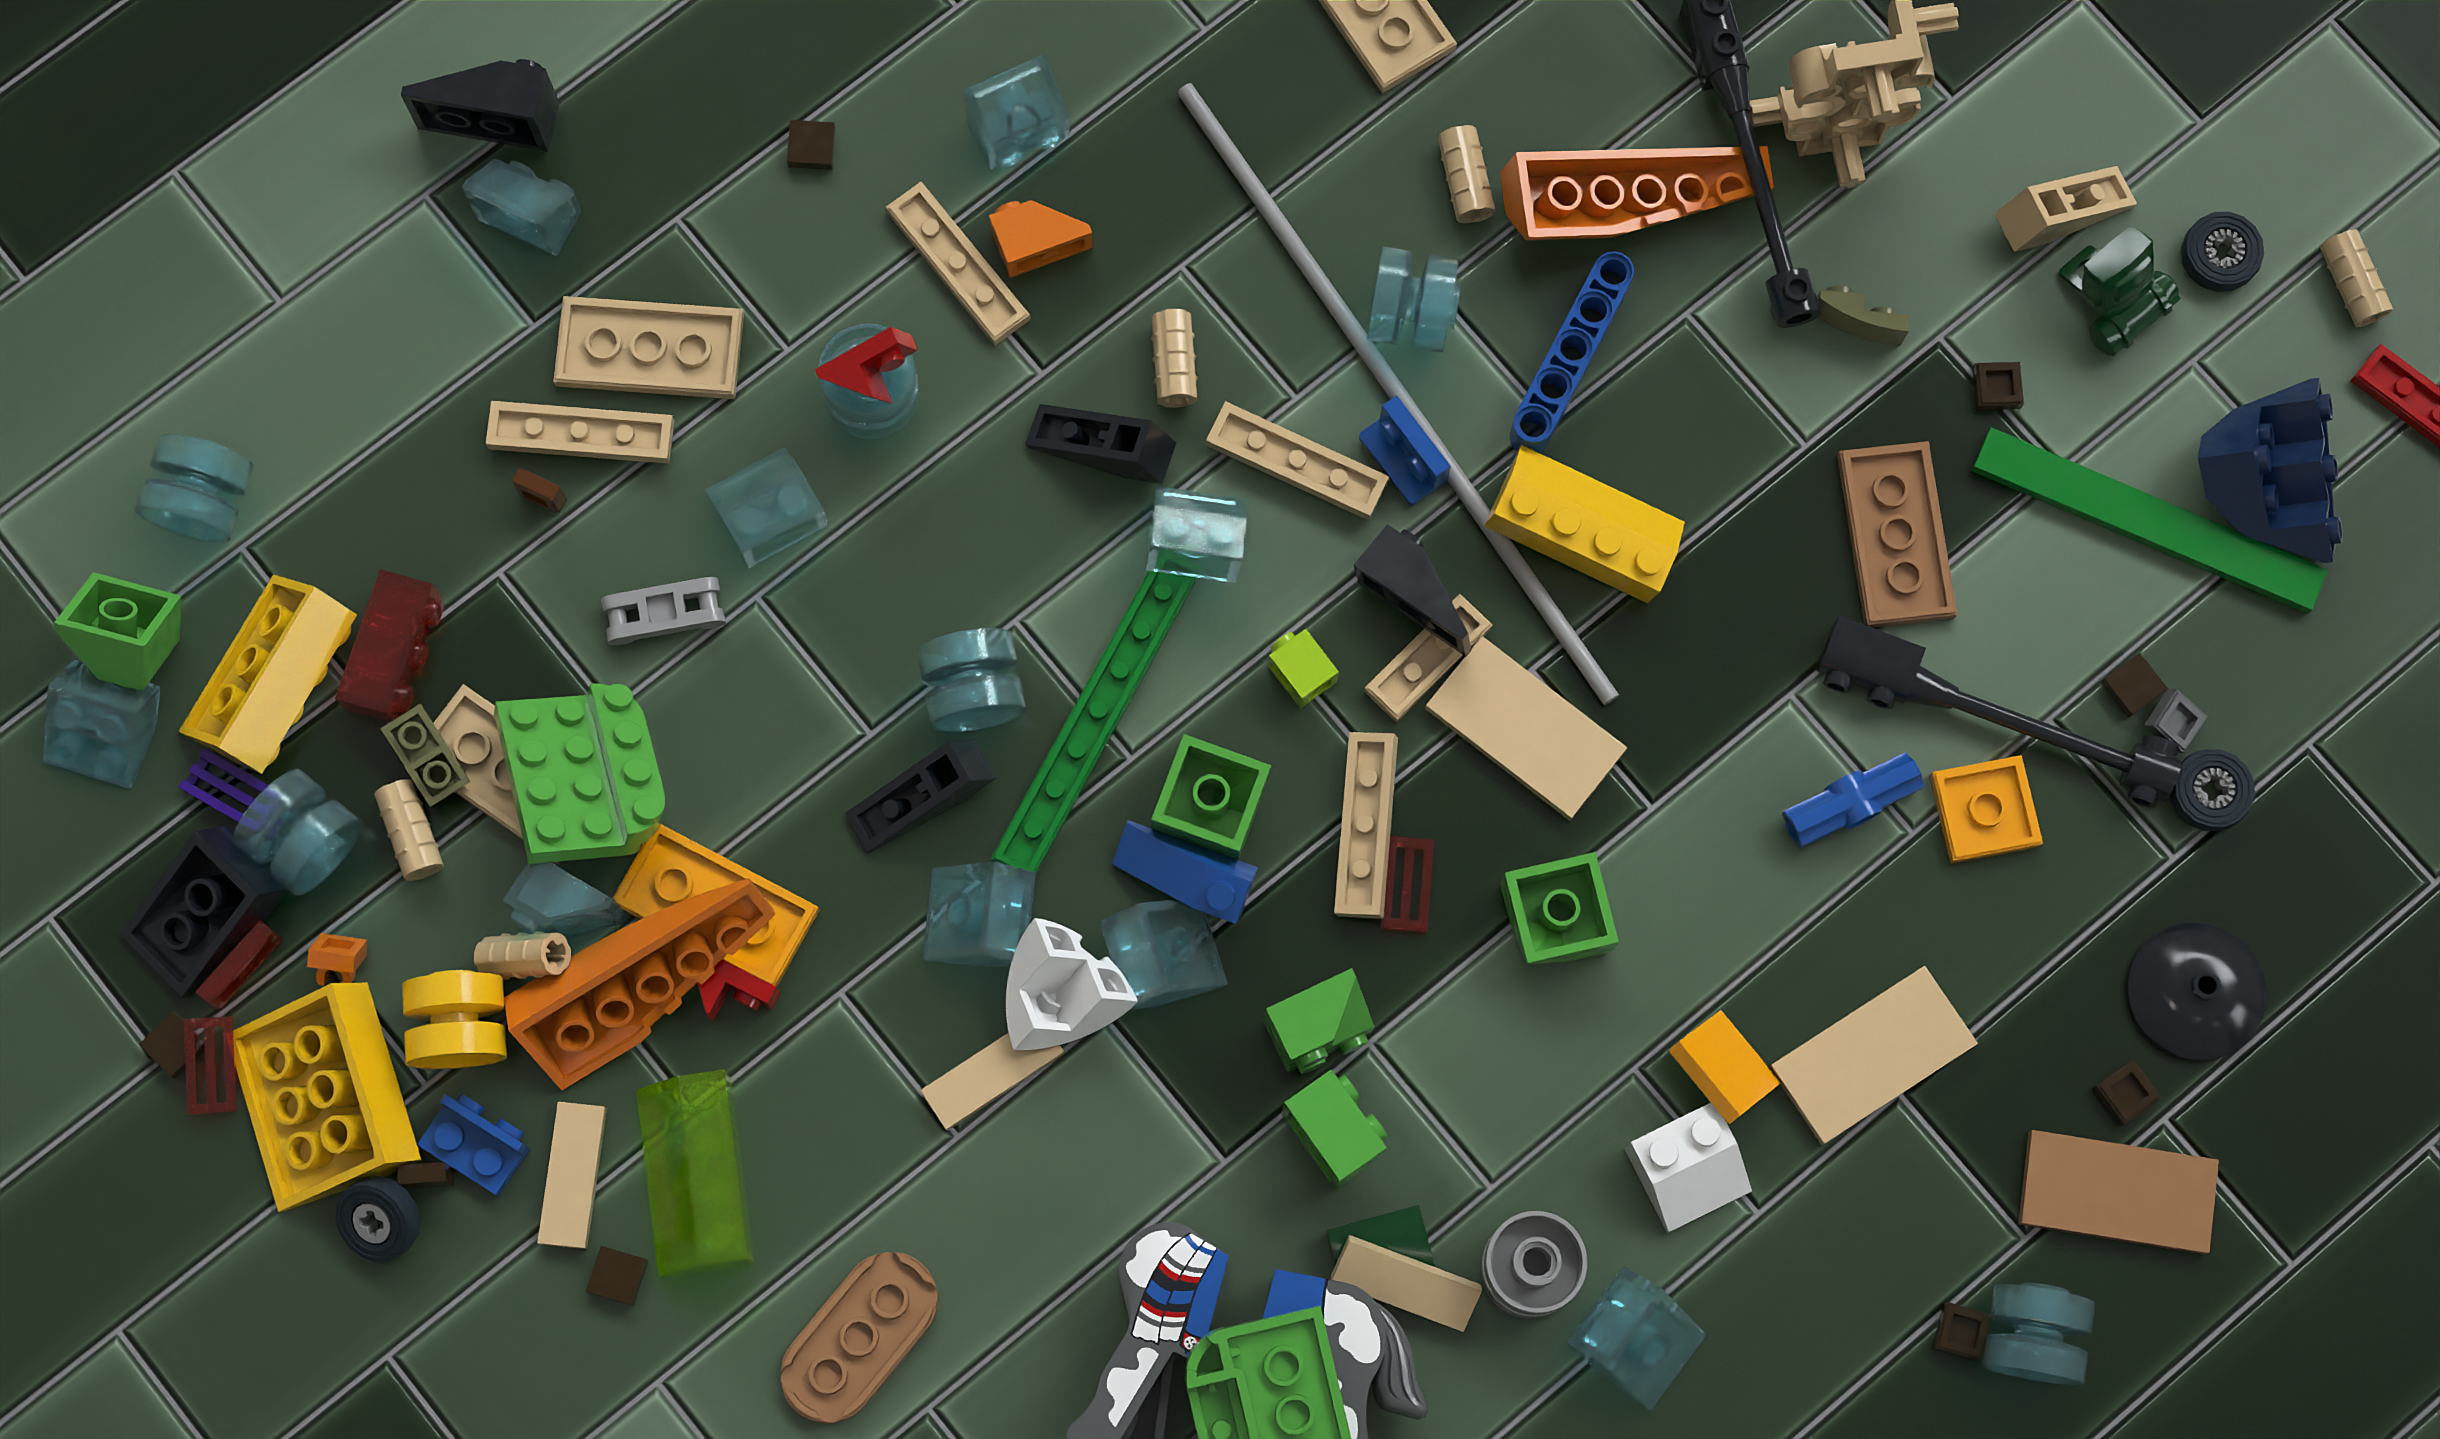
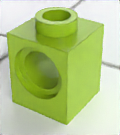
M1306 629L1296 636L1289 632L1270 647L1273 653L1269 655L1268 667L1300 709L1337 683L1339 671Z

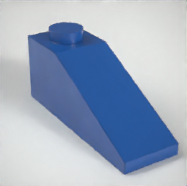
M1129 820L1126 822L1112 865L1191 908L1235 924L1244 910L1258 870L1256 866Z

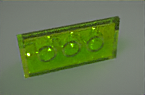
M725 1069L676 1076L636 1089L658 1277L754 1264L731 1076Z

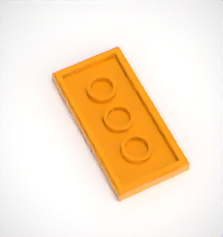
M660 824L656 833L643 843L610 901L616 908L641 920L664 908L707 891L749 878L772 906L775 916L734 955L727 954L722 959L776 987L820 911L819 907L662 824Z

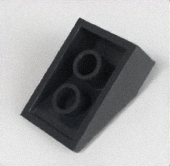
M518 59L513 63L501 60L403 86L401 91V97L416 127L420 130L546 152L549 150L559 100L546 68H542L540 64L534 61Z
M228 825L194 831L123 928L120 935L181 997H186L265 922L289 887Z

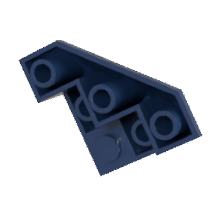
M2319 378L2308 379L2233 409L2202 435L2198 463L2206 498L2242 535L2322 563H2329L2334 561L2335 545L2343 542V532L2340 517H2335L2332 482L2338 481V468L2335 455H2330L2327 421L2333 420V405L2330 393L2322 394Z

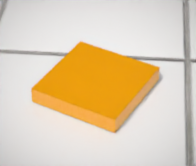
M2022 755L1935 771L1929 775L1950 864L2037 848L2043 845Z
M1722 1010L1669 1049L1671 1055L1729 1124L1781 1083Z

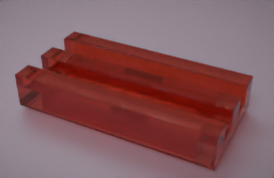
M1390 836L1384 918L1381 919L1380 930L1397 929L1401 932L1417 931V933H1427L1434 840ZM1397 847L1405 848L1399 919L1391 918ZM1423 849L1418 920H1409L1414 850Z
M259 921L199 987L196 993L212 1006L222 1009L279 946L283 938L262 921Z
M233 1016L185 1018L187 1114L237 1111ZM214 1027H223L226 1102H217ZM195 1028H204L207 1103L198 1104Z

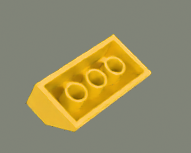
M1521 445L1484 526L1641 601L1649 603L1661 592L1678 553L1685 522Z
M273 574L178 732L231 761L262 774L266 766L270 765L277 758L280 751V743L290 726L294 725L302 716L304 703L311 691L324 679L328 670L327 664L336 649L348 639L351 633V624L357 614L314 586Z

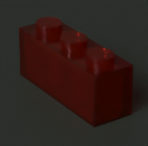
M380 569L335 697L344 709L392 722L400 717L401 712L406 713L414 695V687L410 686L416 669L421 670L426 662L429 645L425 642L430 627L438 625L444 607L443 601L440 600L441 595L433 584Z

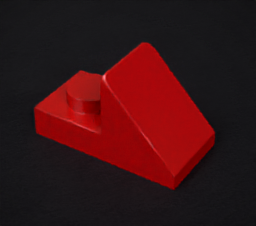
M889 327L816 368L815 371L820 379L891 404V397L880 372L897 369L904 364L905 357L918 350L911 334Z
M723 959L714 966L715 973L702 985L697 982L706 1014L712 1022L715 1020L730 990L735 992L732 997L733 1000L754 1011H757L760 1005L772 1010L781 994L773 984Z

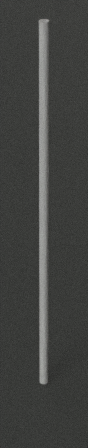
M1192 83L1184 85L1177 92L1178 96L1390 399L1396 395L1399 397L1451 465L1448 477L1449 484L1603 705H1607L1619 696L1618 692L1511 539L1484 526L1490 514V509Z

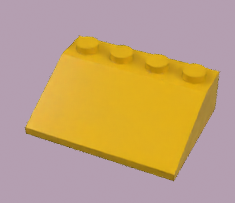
M368 982L330 983L226 1034L278 1212H284L345 1191L348 1187L365 1177H385L396 1172L400 1165H411L421 1160Z

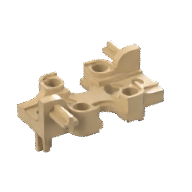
M1891 0L1888 8L1890 40L1855 45V41L1847 42L1846 47L1837 48L1836 43L1800 51L1792 57L1789 63L1793 85L1788 90H1785L1784 86L1780 87L1777 97L1750 101L1751 112L1749 115L1753 127L1783 123L1786 139L1796 141L1799 157L1832 152L1840 187L1853 188L1856 184L1865 183L1866 178L1859 147L1881 144L1889 127L1907 123L1918 115L1921 109V98L1916 87L1927 85V88H1931L1935 82V74L1926 35L1958 30L1957 18L1959 14L1957 7H1954V3L1913 9L1911 0Z

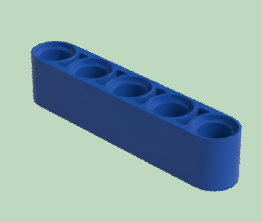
M1616 251L1607 252L1601 255L1595 262L1515 414L1509 434L1510 442L1515 450L1518 451L1519 447L1523 445L1541 453L1548 446L1628 293L1634 275V267L1631 260L1623 253ZM1604 272H1614L1620 276L1622 282L1615 285L1608 284L1602 279L1601 274ZM1585 309L1596 310L1600 313L1603 320L1589 322L1583 318L1581 311ZM1570 346L1577 348L1583 355V358L1574 361L1569 360L1563 356L1561 349ZM1548 384L1555 385L1561 389L1563 396L1556 399L1548 398L1542 393L1541 387ZM1528 422L1535 423L1541 427L1543 434L1538 437L1527 436L1523 433L1520 426Z

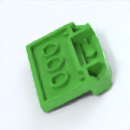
M590 684L588 695L496 702L494 716L528 863L537 864L615 857L639 852L641 844L648 841L659 829L665 807V793L646 719L641 707L633 699L632 691L622 684H612L610 686Z
M1320 1305L1225 1328H1216L1205 1334L1192 1346L1185 1367V1383L1198 1439H1351Z

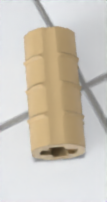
M1471 125L1456 126L1441 132L1438 137L1442 155L1441 161L1444 164L1446 172L1445 181L1449 185L1450 201L1453 203L1456 220L1459 223L1466 224L1479 222L1493 216L1495 206L1491 193L1492 188L1489 185L1486 172L1488 168L1484 164L1483 147L1480 146L1476 127Z
M2348 230L2323 242L2320 249L2326 260L2327 269H2330L2336 283V289H2339L2345 303V309H2348L2355 327L2366 326L2391 314L2394 309L2386 294L2387 288L2383 287L2377 274L2378 268L2374 267L2368 254L2369 248L2365 247L2358 230Z
M1166 309L1156 312L1151 316L1153 334L1151 341L1154 348L1152 362L1155 363L1156 378L1154 383L1157 390V404L1169 408L1192 405L1197 402L1196 381L1198 376L1195 375L1194 360L1196 355L1193 348L1195 334L1192 333L1191 313L1183 309Z
M404 779L379 788L374 793L381 812L379 815L384 820L388 832L387 837L391 840L396 854L395 858L398 860L404 879L406 881H415L442 870L444 865L438 851L439 845L434 840L430 828L431 824L428 822L422 806L424 803L419 798L414 782L411 779Z
M536 931L534 934L519 932L517 935L502 933L500 936L485 937L476 945L474 951V963L480 973L500 975L503 977V980H509L511 977L526 979L528 976L543 978L545 975H559L568 968L571 960V948L565 936L560 933H544Z

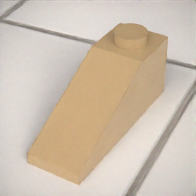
M2118 166L2029 186L1994 214L2014 252L2050 243L2129 210L2137 202Z

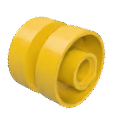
M448 970L415 977L402 983L403 1015L411 1019L430 1021V1024L418 1026L404 1032L405 1064L407 1066L422 1069H453L489 1065L507 1059L505 1026L478 1020V1018L487 1017L504 1010L502 976L470 970Z

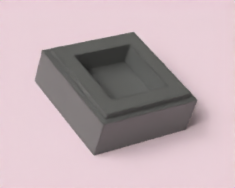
M2167 689L2144 726L2155 736L2168 739L2178 745L2177 753H2185L2208 716L2178 689Z

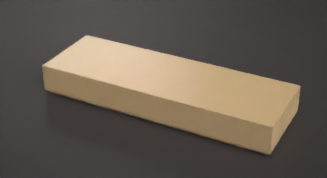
M1459 594L1452 603L1468 632L1472 649L1481 636L1484 637L1492 629L1493 625ZM1424 629L1364 688V692L1397 723L1464 656Z
M1007 1033L920 1091L945 1130L948 1131L1064 1055L1065 1052L1060 1045L1036 1050H1013L1009 1033Z
M558 1102L537 1242L540 1245L587 1250L607 1108L604 1106Z
M1351 1235L1348 1236L1331 1274V1280L1357 1286L1376 1300L1464 1332L1482 1292L1481 1284Z

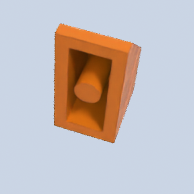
M1032 200L1021 204L1018 201L1003 204L996 209L994 214L989 215L991 233L1009 278L1093 248L1092 231L1089 224Z

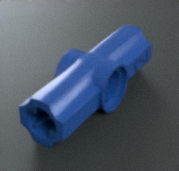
M1905 752L1884 763L1878 764L1868 771L1862 773L1861 770H1858L1836 780L1825 787L1824 792L1783 811L1782 816L1791 839L1799 848H1802L1827 837L1843 827L1845 830H1849L1879 815L1883 808L1922 790L1925 785L1915 760Z

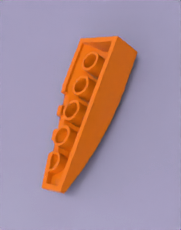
M1759 146L1772 190L1774 184L1768 147ZM1740 147L1516 152L1500 172L1506 216L1525 240L1612 238L1754 196Z
M749 878L707 891L664 908L571 956L568 968L563 970L561 974L535 978L505 996L504 1005L508 1030L561 1090H564L641 1043L652 1033L651 1026L665 1013L671 1015L682 1004L681 998L697 982L702 985L715 973L714 966L727 954L734 955L775 916V911Z

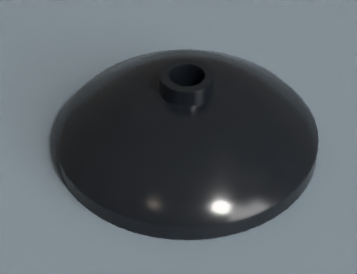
M2187 922L2175 924L2157 932L2139 948L2129 966L2126 979V998L2129 1011L2136 1026L2155 1047L2179 1059L2210 1061L2237 1051L2253 1037L2265 1014L2267 987L2260 963L2242 940L2229 931L2212 924ZM2200 979H2206L2210 982L2212 986L2210 994H2204L2200 991L2198 987Z

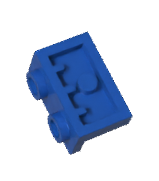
M1397 395L1383 404L1380 419L1360 432L1359 440L1384 473L1389 476L1390 481L1406 502L1413 506L1448 481L1451 465Z
M462 1093L456 1101L444 1094L439 1101L443 1104V1107L417 1145L499 1197L530 1151L529 1147L520 1142L524 1132L502 1118L499 1119L496 1125L480 1116L485 1108Z

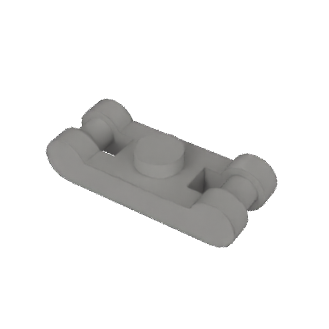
M704 577L602 597V612L608 615L610 626L606 629L607 643L609 645H624L638 639L698 628L711 629L724 625L726 623L724 610L718 607L716 596L720 594L718 578ZM698 598L700 610L687 612L685 599ZM638 608L640 621L628 623L626 612L630 609Z

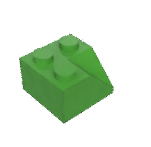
M93 572L54 622V631L99 680L143 691L180 640L181 596Z
M1183 734L1152 816L1151 829L1239 860L1252 827L1271 765Z
M1596 852L1504 873L1500 886L1512 931L1527 965L1569 962L1613 952L1619 943Z
M1352 968L1266 1008L1264 1025L1288 1073L1297 1068L1301 1074L1308 1073L1324 1065L1328 1054L1341 1048L1343 1054L1361 1048L1369 1043L1366 1036L1371 1034L1374 1029L1373 1021Z
M1330 1070L1285 1101L1282 1116L1335 1191H1337L1385 1153L1387 1147L1383 1140L1388 1138V1135L1373 1114L1365 1117L1358 1108L1357 1100L1360 1099V1096L1345 1075L1337 1078L1334 1072Z

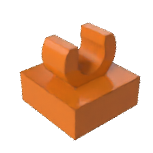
M321 933L308 949L307 967L318 969L316 972L318 985H325L329 979L330 970L341 973L343 977L342 983H353L356 978V970L367 956L368 939Z

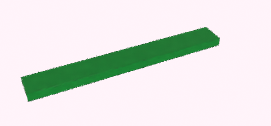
M1990 427L1971 470L2306 614L2313 610L2328 572L2325 568L2261 541L2246 537L2240 532Z
M1165 542L1163 543L993 853L991 862L1031 883L1033 882L1204 568V562Z

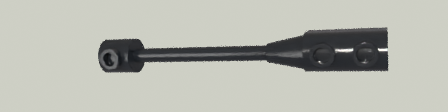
M1683 0L1680 14L1702 90L1714 89L1727 115L1733 121L1777 273L1765 282L1771 302V314L1780 328H1790L1806 324L1819 317L1821 310L1809 270L1805 268L1794 269L1749 115L1751 112L1748 84L1750 67L1731 1Z
M1840 615L1832 625L1817 666V672L1826 675L1823 684L1834 691L1848 693L1851 685L1869 691L1866 698L1869 703L1884 709H1892L1895 701L1902 704L1910 702L1946 709L1955 708L2121 770L2120 785L2130 789L2127 798L2141 806L2154 807L2157 799L2165 802L2176 784L2182 759L2176 757L2179 749L2178 745L2168 739L2154 735H2145L2141 743H2135L2129 754L1959 691L1957 686L1920 666L1926 650L1923 646Z

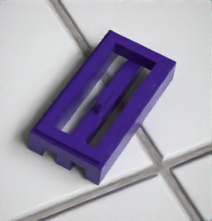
M203 748L199 754L201 758L198 763L191 766L189 769L190 775L187 780L183 779L178 787L213 809L261 835L285 798V795ZM212 764L271 799L265 805L207 772V769ZM199 781L207 782L259 812L260 816L257 821L196 787Z

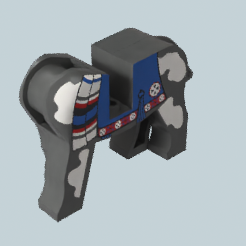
M1170 1222L1151 1225L1141 1230L1128 1242L1120 1259L1119 1278L1129 1318V1326L1125 1336L1101 1373L1097 1391L1091 1404L1077 1420L1069 1425L1066 1439H1164L1173 1364L1177 1360L1186 1363L1192 1346L1210 1331L1229 1256L1191 1228ZM1275 1269L1262 1319L1317 1305L1321 1306L1351 1439H1369L1366 1424V1405L1370 1384L1372 1385V1392L1377 1405L1384 1411L1416 1420L1426 1417L1428 1407L1417 1381L1410 1342L1401 1325L1387 1309L1376 1303L1365 1291L1352 1284Z

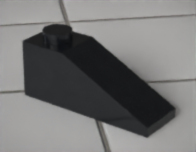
M1039 404L1025 445L1030 449L1123 478L1163 484L1176 442L1152 420Z
M1387 524L1354 564L1358 583L1466 657L1471 651L1468 632L1423 549V543L1407 530L1398 532Z
M975 739L948 741L845 814L868 853L962 803L997 778Z

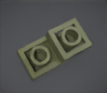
M1832 286L1826 290H1820L1817 296L1821 310L1819 318L1851 335L1882 344L1901 346L1909 332L1910 315L1897 314V310L1889 307H1876L1870 311H1865L1866 294L1854 293L1853 289L1849 287Z
M422 704L417 705L381 728V731L430 807L471 782Z

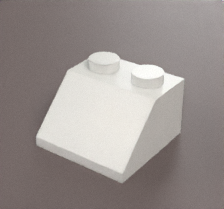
M1712 1103L1630 1142L1624 1148L1667 1233L1752 1191L1738 1144L1727 1122Z

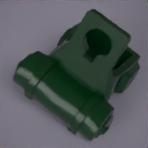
M2131 226L2106 244L2100 251L2092 245L2085 247L2060 269V277L2087 300L2091 311L2096 317L2089 326L2091 340L2096 348L2109 356H2114L2122 348L2128 349L2140 333L2161 316H2167L2172 312V306L2181 299L2174 280L2161 271H2154L2152 239ZM2084 264V275L2081 279L2077 275V269Z

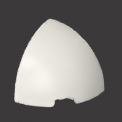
M1034 918L1017 945L1007 980L1006 1019L1013 1050L1043 1049L1080 1039L1121 1017L1138 1002V999L1127 979L1110 958L1104 957L1101 960H1096L1081 947L1080 941L1082 936L1055 922Z

